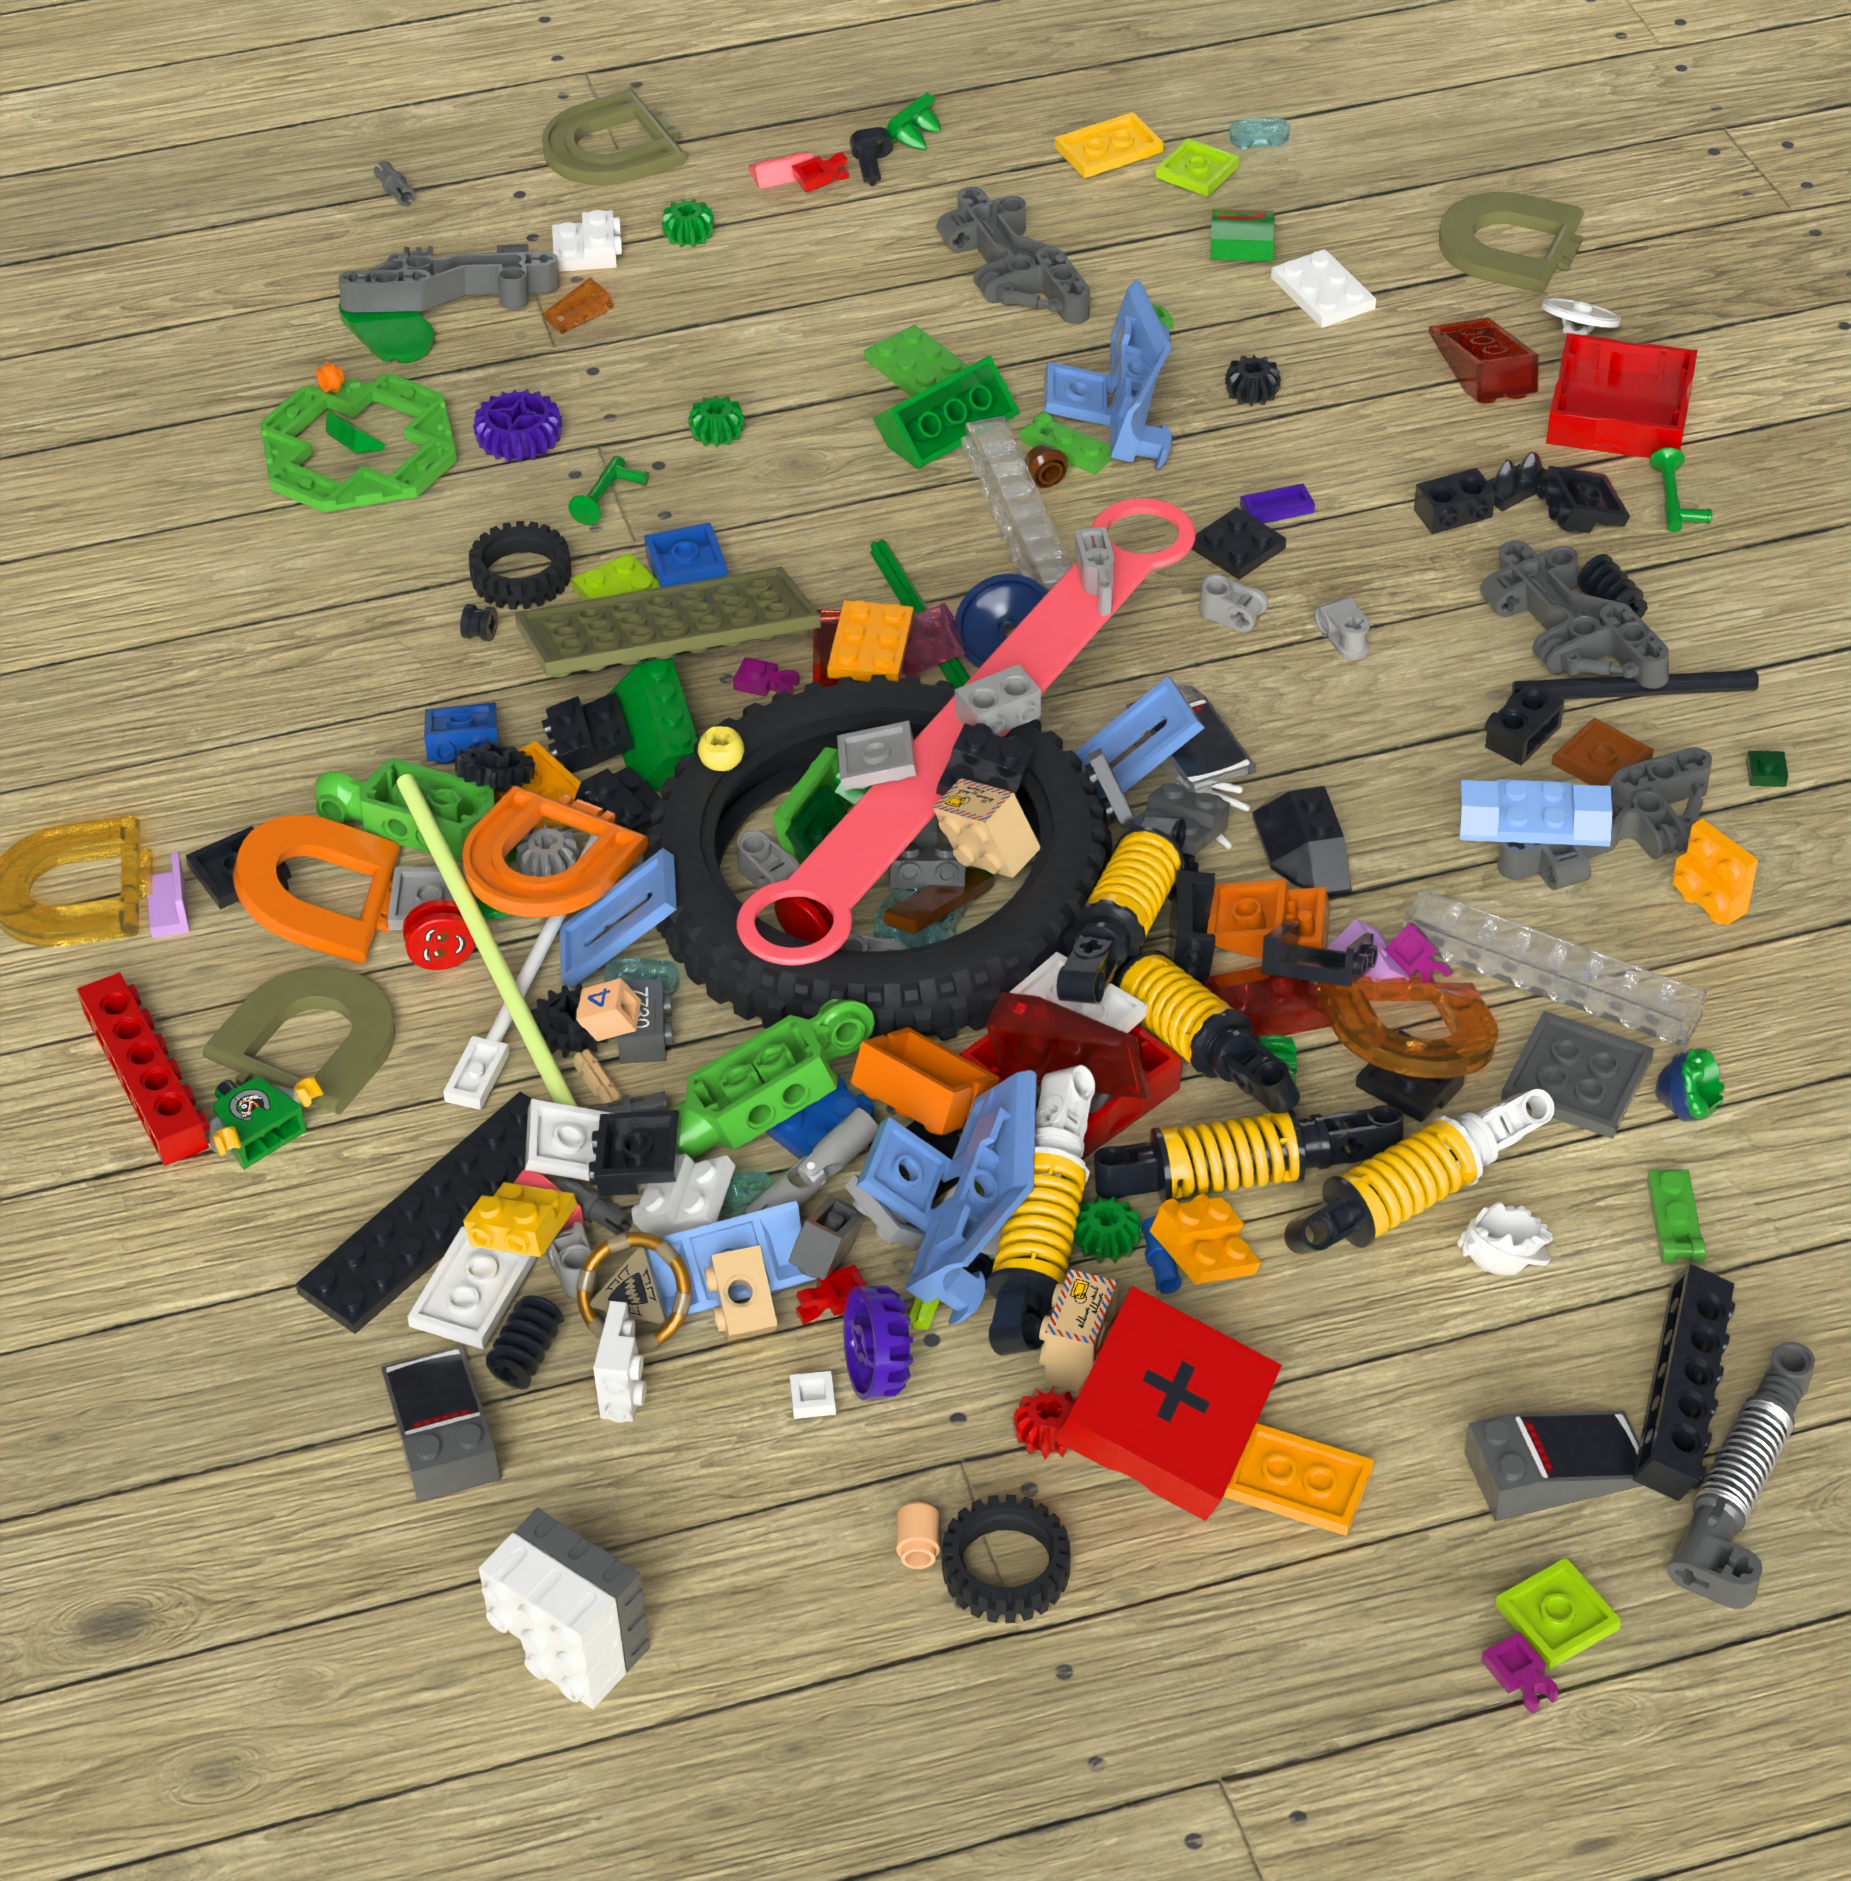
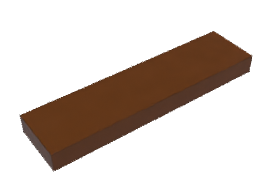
M966 867L965 886L928 885L885 910L883 923L887 926L916 934L993 887L994 875Z

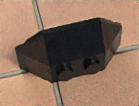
M1325 786L1278 792L1252 812V819L1269 866L1273 871L1303 889L1326 887L1328 897L1351 894L1352 887L1345 839Z

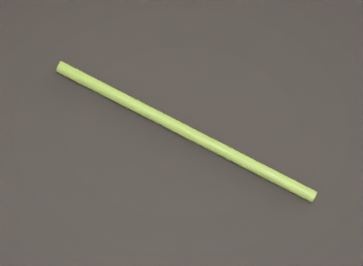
M412 774L402 775L396 782L553 1102L578 1107Z

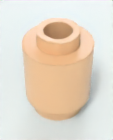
M923 1501L910 1502L897 1512L896 1551L901 1557V1562L909 1568L923 1569L933 1565L935 1557L940 1552V1514L935 1507Z

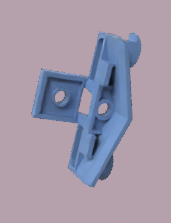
M1135 280L1127 288L1111 332V374L1108 375L1048 361L1044 374V412L1110 426V458L1132 463L1135 455L1155 460V470H1159L1164 466L1170 453L1171 433L1163 424L1158 428L1145 425L1158 373L1172 347L1170 345L1169 330L1165 324L1160 323L1141 281ZM1107 393L1114 394L1110 408L1107 407Z
M1032 1070L1017 1072L974 1099L952 1160L892 1118L888 1117L880 1122L856 1184L857 1187L925 1232L905 1289L926 1304L939 1299L951 1307L953 1310L948 1321L949 1324H959L970 1318L979 1308L985 1293L984 1275L980 1271L970 1274L962 1267L969 1266L1034 1190L1037 1074ZM899 1164L908 1170L910 1181L905 1180L901 1176ZM960 1177L954 1195L935 1209H931L930 1207L940 1180L947 1182L953 1178ZM974 1181L978 1182L984 1189V1197L976 1192Z

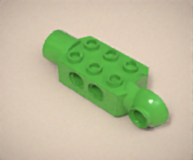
M395 758L382 763L366 782L354 780L346 774L334 771L322 773L316 780L314 790L315 809L319 817L339 823L360 822L363 823V831L394 841L402 846L430 853L396 783L402 775L412 774L454 859L463 862L462 851L468 834L495 806L494 792L489 785L478 787L476 782L466 783L464 778L457 777V775ZM519 842L505 857L508 862H515L517 860L516 851Z
M832 999L822 1005L818 1015L810 1020L789 1015L688 1076L686 1099L669 1109L679 1110L681 1116L680 1155L687 1154L693 1160L716 1145L736 1150L836 1090L838 1076L830 1066L829 1061L838 1056H845L855 1052L860 1048L862 1041L869 1039L875 1023L873 1012L865 1004L852 999Z

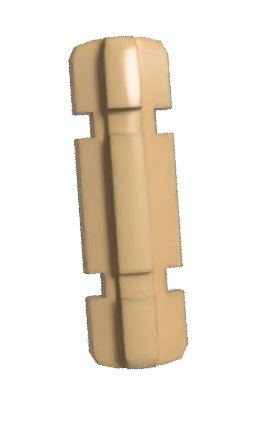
M586 1049L582 1053L577 1052L574 1055V1067L580 1075H583V1080L594 1096L599 1099V1103L603 1104L622 1099L623 1095L616 1086H613L614 1082L603 1066L597 1062L598 1059L591 1050Z

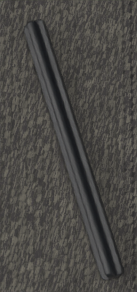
M1754 670L1669 674L1667 684L1656 689L1645 688L1633 677L1625 678L1624 676L1515 681L1512 684V694L1518 693L1528 683L1561 700L1755 691L1759 686V676Z

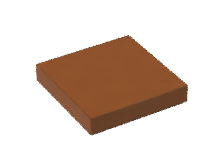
M1594 717L1553 754L1551 764L1589 785L1607 786L1619 769L1652 759L1654 749Z

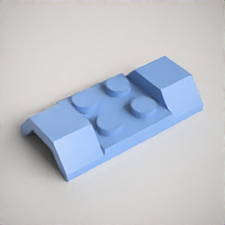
M1497 779V781L1461 780L1459 782L1458 789L1461 795L1460 840L1610 846L1612 826L1611 786H1571V782Z
M797 1201L660 1237L666 1240L681 1255L688 1268L692 1286V1298L688 1315L698 1312L703 1313L719 1307L716 1291H708L704 1268L710 1267V1258L714 1254L760 1245L771 1294L782 1289L817 1280V1278L804 1275L797 1266L788 1262L801 1230ZM647 1249L668 1319L672 1313L677 1291L675 1277L670 1266L654 1251ZM734 1285L728 1290V1296L734 1303L751 1299L749 1290L743 1285Z

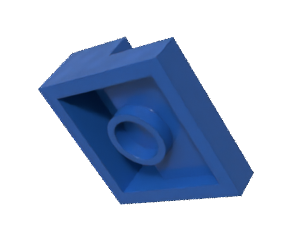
M710 522L644 535L646 558L653 577L657 578L660 587L727 575V565Z
M496 702L425 709L424 737L427 760L448 764L456 761V754H459L460 749L467 750L468 746L480 748V744L484 742H496L499 744Z
M838 1074L836 1090L765 1132L799 1160L809 1156L817 1143L855 1108L863 1109L874 1119L875 1109L871 1100L864 1094L854 1096L847 1090L846 1083Z

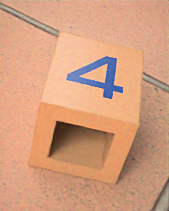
M621 978L583 988L579 1007L577 1008L576 1020L596 1041L634 1032L637 1029L641 999Z

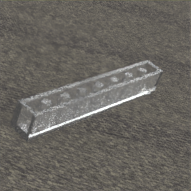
M1004 416L965 423L966 437L961 438L962 451L965 457H970V466L974 478L979 477L982 497L989 500L990 515L992 519L997 518L998 530L1001 539L1007 540L1010 560L1016 561L1017 573L1019 575L1027 576L1037 581L1049 592L1072 567V563Z
M1421 889L1403 918L1402 930L1409 923L1414 922L1440 949L1434 955L1435 957L1585 1011L1591 1015L1615 1022L1629 1029L1645 1033L1665 1042L1686 1048L1702 1019L1706 991Z

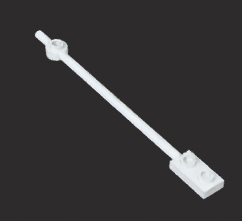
M590 834V838L580 857L599 837ZM567 914L548 917L516 979L523 997H525ZM505 1002L486 1039L475 1036L471 1037L443 1091L445 1102L478 1110L482 1109L510 1054L508 1044L501 1042L513 1020Z

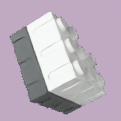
M538 1507L479 1567L488 1621L498 1631L506 1633L509 1630L511 1634L518 1637L525 1650L524 1663L526 1668L538 1679L543 1680L547 1678L559 1686L561 1692L573 1702L580 1700L594 1709L650 1648L649 1639L647 1638L646 1615L643 1610L645 1606L643 1591L640 1587V1573L630 1566H626L596 1544H592L584 1539L582 1535L560 1521H556Z

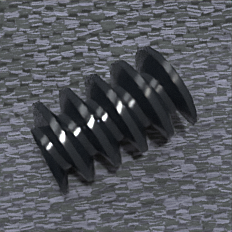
M1600 554L1595 556L1582 568L1578 577V586L1583 593L1624 603L1640 618L1643 617L1648 606L1647 602L1643 600L1642 590L1636 587L1631 579H1628L1627 574L1620 569L1618 564L1613 562L1609 555Z
M527 1295L516 1301L513 1311L510 1312L506 1323L499 1332V1336H497L492 1345L493 1348L489 1350L486 1356V1365L490 1373L497 1380L514 1389L523 1390L530 1386L532 1382L531 1376L537 1373L539 1369L538 1364L544 1360L546 1356L545 1351L550 1349L552 1339L559 1332L557 1324L564 1322V1316L560 1309L554 1303L541 1296Z

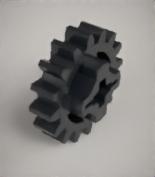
M484 742L480 744V748L468 746L467 750H459V754H456L455 772H457V777L464 778L466 783L476 782L478 787L489 785L494 791L501 792L510 789L511 785L523 787V783L530 784L531 779H534L535 762L532 756H525V751H518L514 746L507 747L496 742Z
M578 984L575 991H569L566 985H562V992L558 994L549 990L547 991L548 1000L538 998L536 1000L537 1009H531V1013L551 1054L557 1050H562L563 1058H567L570 1051L582 1053L583 1049L589 1048L591 1051L596 1052L598 1051L597 1042L607 1043L609 1041L608 1039L596 1041L576 1020L577 1008L579 1007L581 991L583 989L582 984Z

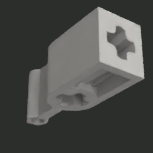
M1097 527L1075 530L1074 557L1082 587L1087 593L1097 595L1098 613L1101 616L1111 615L1112 589L1114 588V554L1107 528ZM1090 537H1093V539H1094V543H1095L1094 548H1093V546H1092V542H1091V538H1090Z

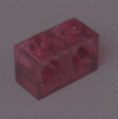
M945 602L914 615L900 679L965 654L958 622Z

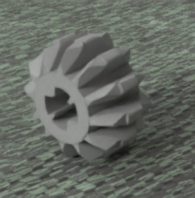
M546 824L540 830L532 828L529 835H525L520 840L516 851L517 863H519L523 875L534 877L551 876L561 873L570 868L579 857V848L576 846L572 832L563 831L560 825L553 829L548 828Z

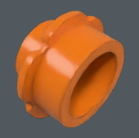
M327 361L324 363V366L316 369V377L320 388L325 393L330 391L334 393L339 392L341 384L344 383V375L341 368Z

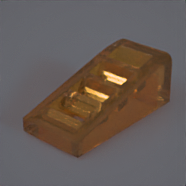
M588 278L542 313V317L563 334L605 314L614 308L609 293L592 278ZM562 315L565 319L560 322L557 317Z

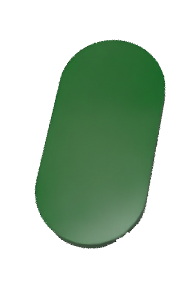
M339 302L340 318L343 324L379 359L386 362H391V359H398L399 363H411L422 359L432 350V344L435 341L433 328L417 311L347 312L341 308V302Z

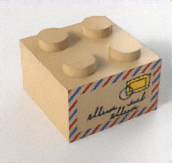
M960 778L932 807L939 820L941 831L948 837L954 849L953 855L965 866H973L984 869L992 874L997 873L1013 878L1041 848L1014 792Z
M1069 1269L1064 1284L1056 1285L1052 1298V1308H1054L1052 1316L1045 1315L1039 1339L1045 1341L1039 1364L1045 1366V1384L1073 1391L1079 1390L1094 1364L1095 1354L1116 1313L1117 1280Z

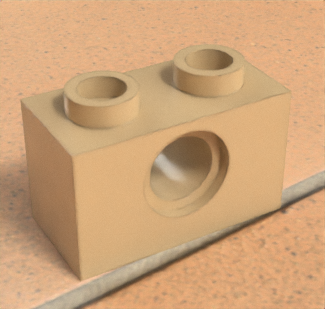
M760 1245L711 1255L710 1267L704 1268L708 1291H716L719 1307L713 1308L717 1332L725 1331L727 1342L775 1332L778 1325ZM734 1285H743L749 1290L751 1299L743 1304L734 1303L728 1296V1290Z

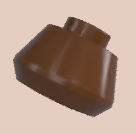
M1049 445L1034 447L1025 458L1026 477L1028 482L1034 487L1049 488L1058 484L1064 478L1068 469L1067 456L1062 451Z

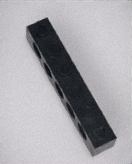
M1691 1263L1670 1286L1633 1475V1481L1678 1502L1691 1489L1696 1490L1705 1476L1706 1467L1702 1465L1703 1456L1712 1439V1433L1708 1431V1428L1718 1406V1400L1714 1398V1395L1724 1372V1367L1720 1365V1362L1730 1339V1335L1726 1333L1727 1324L1735 1310V1302L1732 1301L1735 1284Z

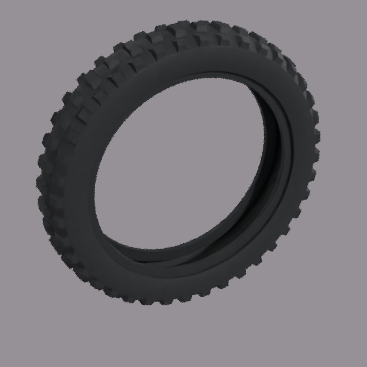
M872 675L871 680L868 682H854L851 676L838 679L837 685L823 687L819 682L806 684L804 692L791 695L786 690L779 692L772 697V703L762 706L755 702L743 709L742 718L734 720L728 717L717 725L734 729L739 733L744 743L743 757L736 767L730 771H714L703 765L698 755V744L700 741L698 740L693 745L694 755H684L674 766L675 777H669L660 789L662 799L656 802L650 814L653 826L647 829L646 836H648L649 845L643 853V863L662 848L674 855L677 910L655 927L666 940L672 958L678 963H684L686 975L693 983L697 985L705 983L707 995L719 1004L728 1001L733 1003L734 1014L748 1021L755 1016L762 1018L765 1029L789 1015L810 1020L818 1015L822 1005L832 999H852L865 1004L873 1012L875 1023L869 1039L881 1035L887 1037L888 1033L907 1027L926 1037L936 1035L941 1041L955 1038L957 1029L966 1026L971 1027L975 1031L989 1026L991 1016L997 1013L1008 1017L1017 1012V1010L1007 1005V994L1052 955L1059 952L1065 957H1069L1075 944L1074 924L1078 920V912L1087 903L1112 857L1111 831L1107 829L1108 819L1103 802L1098 797L1097 789L1094 788L1087 772H1082V761L1072 750L1063 751V740L1052 730L1042 733L1041 722L1038 719L1012 728L1004 737L1007 739L1011 736L1020 737L1027 742L1029 747L1034 748L1030 768L1016 798L1041 848L1036 853L1033 867L1020 889L1001 909L983 922L948 939L924 946L891 951L838 949L832 955L806 965L788 966L774 964L755 956L740 940L736 925L737 916L743 904L728 887L719 870L724 852L737 829L762 804L797 784L807 772L811 763L816 760L825 747L838 749L837 735L909 721L914 740L955 695L952 682L939 680L935 685L921 684L920 678L916 676H906L903 682L887 681L885 675ZM648 893L647 901L651 898V893ZM756 918V930L765 940L772 944L788 948L804 947L813 944L781 932L760 918Z

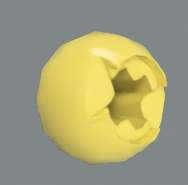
M710 727L701 735L698 744V755L703 765L714 771L732 770L741 762L744 753V743L739 733L730 727Z

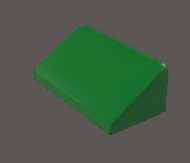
M329 410L326 412V433L354 453L385 449V444L357 425Z

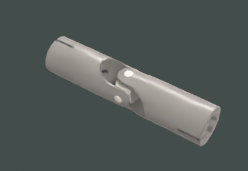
M855 1108L817 1143L809 1156L800 1159L748 1205L741 1214L745 1215L797 1201L800 1208L826 1183L828 1177L843 1169L874 1140L878 1130L877 1123L863 1109ZM799 1173L806 1187H796L791 1184V1180Z

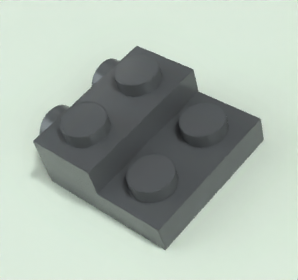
M1164 783L1148 796L1147 809L1136 817L1134 822L1130 823L1129 829L1140 827L1146 814L1183 817L1186 822V839L1182 852L1195 856L1227 829L1230 802L1224 801L1220 796L1211 793L1193 792L1185 785Z
M910 843L888 868L890 889H923L928 885L965 886L966 866L961 864L953 855L954 849L951 843H937L932 847H920L918 844Z

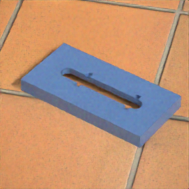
M1167 676L1074 753L1082 761V772H1086L1085 765L1090 763L1088 754L1099 748L1102 749L1109 764L1143 737L1146 730L1150 731L1161 721L1167 719V723L1162 729L1111 769L1124 793L1203 730L1204 726L1176 683ZM1102 786L1096 788L1100 799L1106 796Z
M662 848L616 883L604 896L585 907L560 927L562 983L570 988H574L677 910L673 854ZM648 893L652 894L651 898L646 903H644L637 910H635L633 913H631L629 916H627L625 919H623L621 922H619L612 929H610L608 932H606L604 935H602L600 938H598L590 945L591 941L596 936H598L600 933L606 930V925L611 926L612 924H614L617 920H619L621 917H623L625 914H627L629 911L635 908L638 904H640L642 901L648 898Z

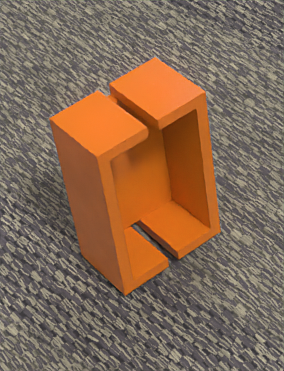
M907 1027L888 1033L887 1037L881 1035L862 1041L851 1084L863 1090L867 1097L881 1100L893 1107L897 1114L912 1118L925 1125V1129L930 1133L945 1135L965 1126L974 1099L996 1086L1000 1077Z

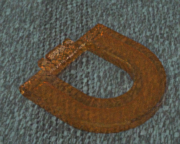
M1363 976L1359 982H1356L1351 987L1321 982L1316 984V998L1338 1039L1352 1053L1375 1066L1415 1077L1453 1078L1474 1073L1485 1067L1493 1058L1498 1038V1026L1473 983L1422 982L1419 977H1409L1408 982L1405 977L1382 980L1376 978V982H1373L1370 977ZM1369 1001L1432 1002L1452 1035L1442 1039L1424 1040L1396 1033L1382 1024Z

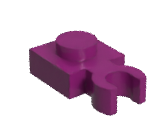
M748 657L743 659L733 678V690L767 697L770 690L776 691V693L786 690L793 695L792 685H799V673L797 671H778V664Z
M1414 922L1409 923L1384 949L1409 977L1415 976L1420 971L1423 984L1431 991L1440 988L1439 984L1433 979L1435 970L1441 971L1445 977H1449L1454 973L1450 965L1442 961L1437 962L1433 958L1440 949Z
M1520 1632L1483 1651L1482 1663L1508 1694L1518 1688L1523 1693L1522 1701L1527 1710L1536 1713L1539 1709L1540 1701L1534 1695L1535 1693L1545 1694L1552 1703L1557 1701L1558 1687L1556 1683L1546 1676H1541L1545 1672V1662Z

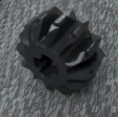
M1255 354L1251 358L1241 356L1239 361H1231L1227 374H1225L1226 390L1229 392V398L1237 399L1238 404L1250 403L1251 407L1254 403L1265 405L1266 400H1274L1281 382L1277 364L1275 362H1268L1267 357L1256 358Z

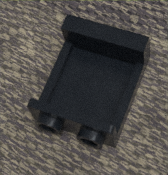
M1177 871L1169 918V957L1176 966L1182 968L1187 974L1208 988L1216 942L1214 934H1207L1215 888V873Z
M1284 921L1264 936L1261 974L1351 987L1367 974L1371 968H1374L1377 962L1378 947L1373 945V934L1364 933L1347 947L1346 952L1298 945L1300 923Z

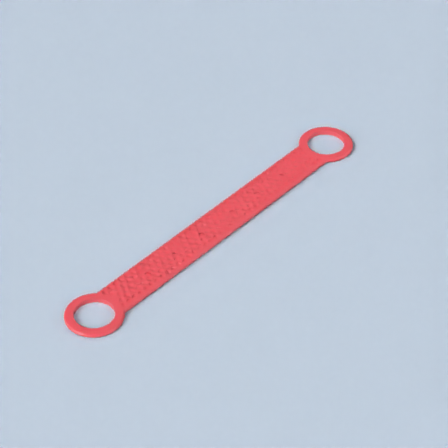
M1151 498L1123 500L1105 508L1095 518L1091 528L1106 527L1108 532L1110 526L1118 519L1132 514L1144 513L1167 519L1176 527L1179 536L1167 549L1150 554H1137L1125 551L1117 547L1110 540L1114 554V588L1112 589L1111 615L1101 616L1098 613V597L1084 591L1075 562L963 686L1019 664L1041 689L1042 695L1153 569L1171 565L1182 559L1191 550L1196 536L1192 520L1175 505ZM1091 537L1092 546H1093V548H1094V545H1095L1094 539H1093V537ZM955 695L913 740L917 776L908 777L901 781H889L873 785L787 880L768 884L755 891L746 899L739 910L736 927L740 940L751 953L774 964L797 966L820 961L832 955L845 943L852 928L851 909L935 816L932 807L943 797L936 794L937 785L950 760L952 748L963 728V725L955 717ZM1010 730L1002 732L998 735L1005 737ZM787 897H806L816 900L825 905L834 918L833 926L825 937L811 945L797 948L781 947L768 942L756 930L755 921L758 914L767 905Z

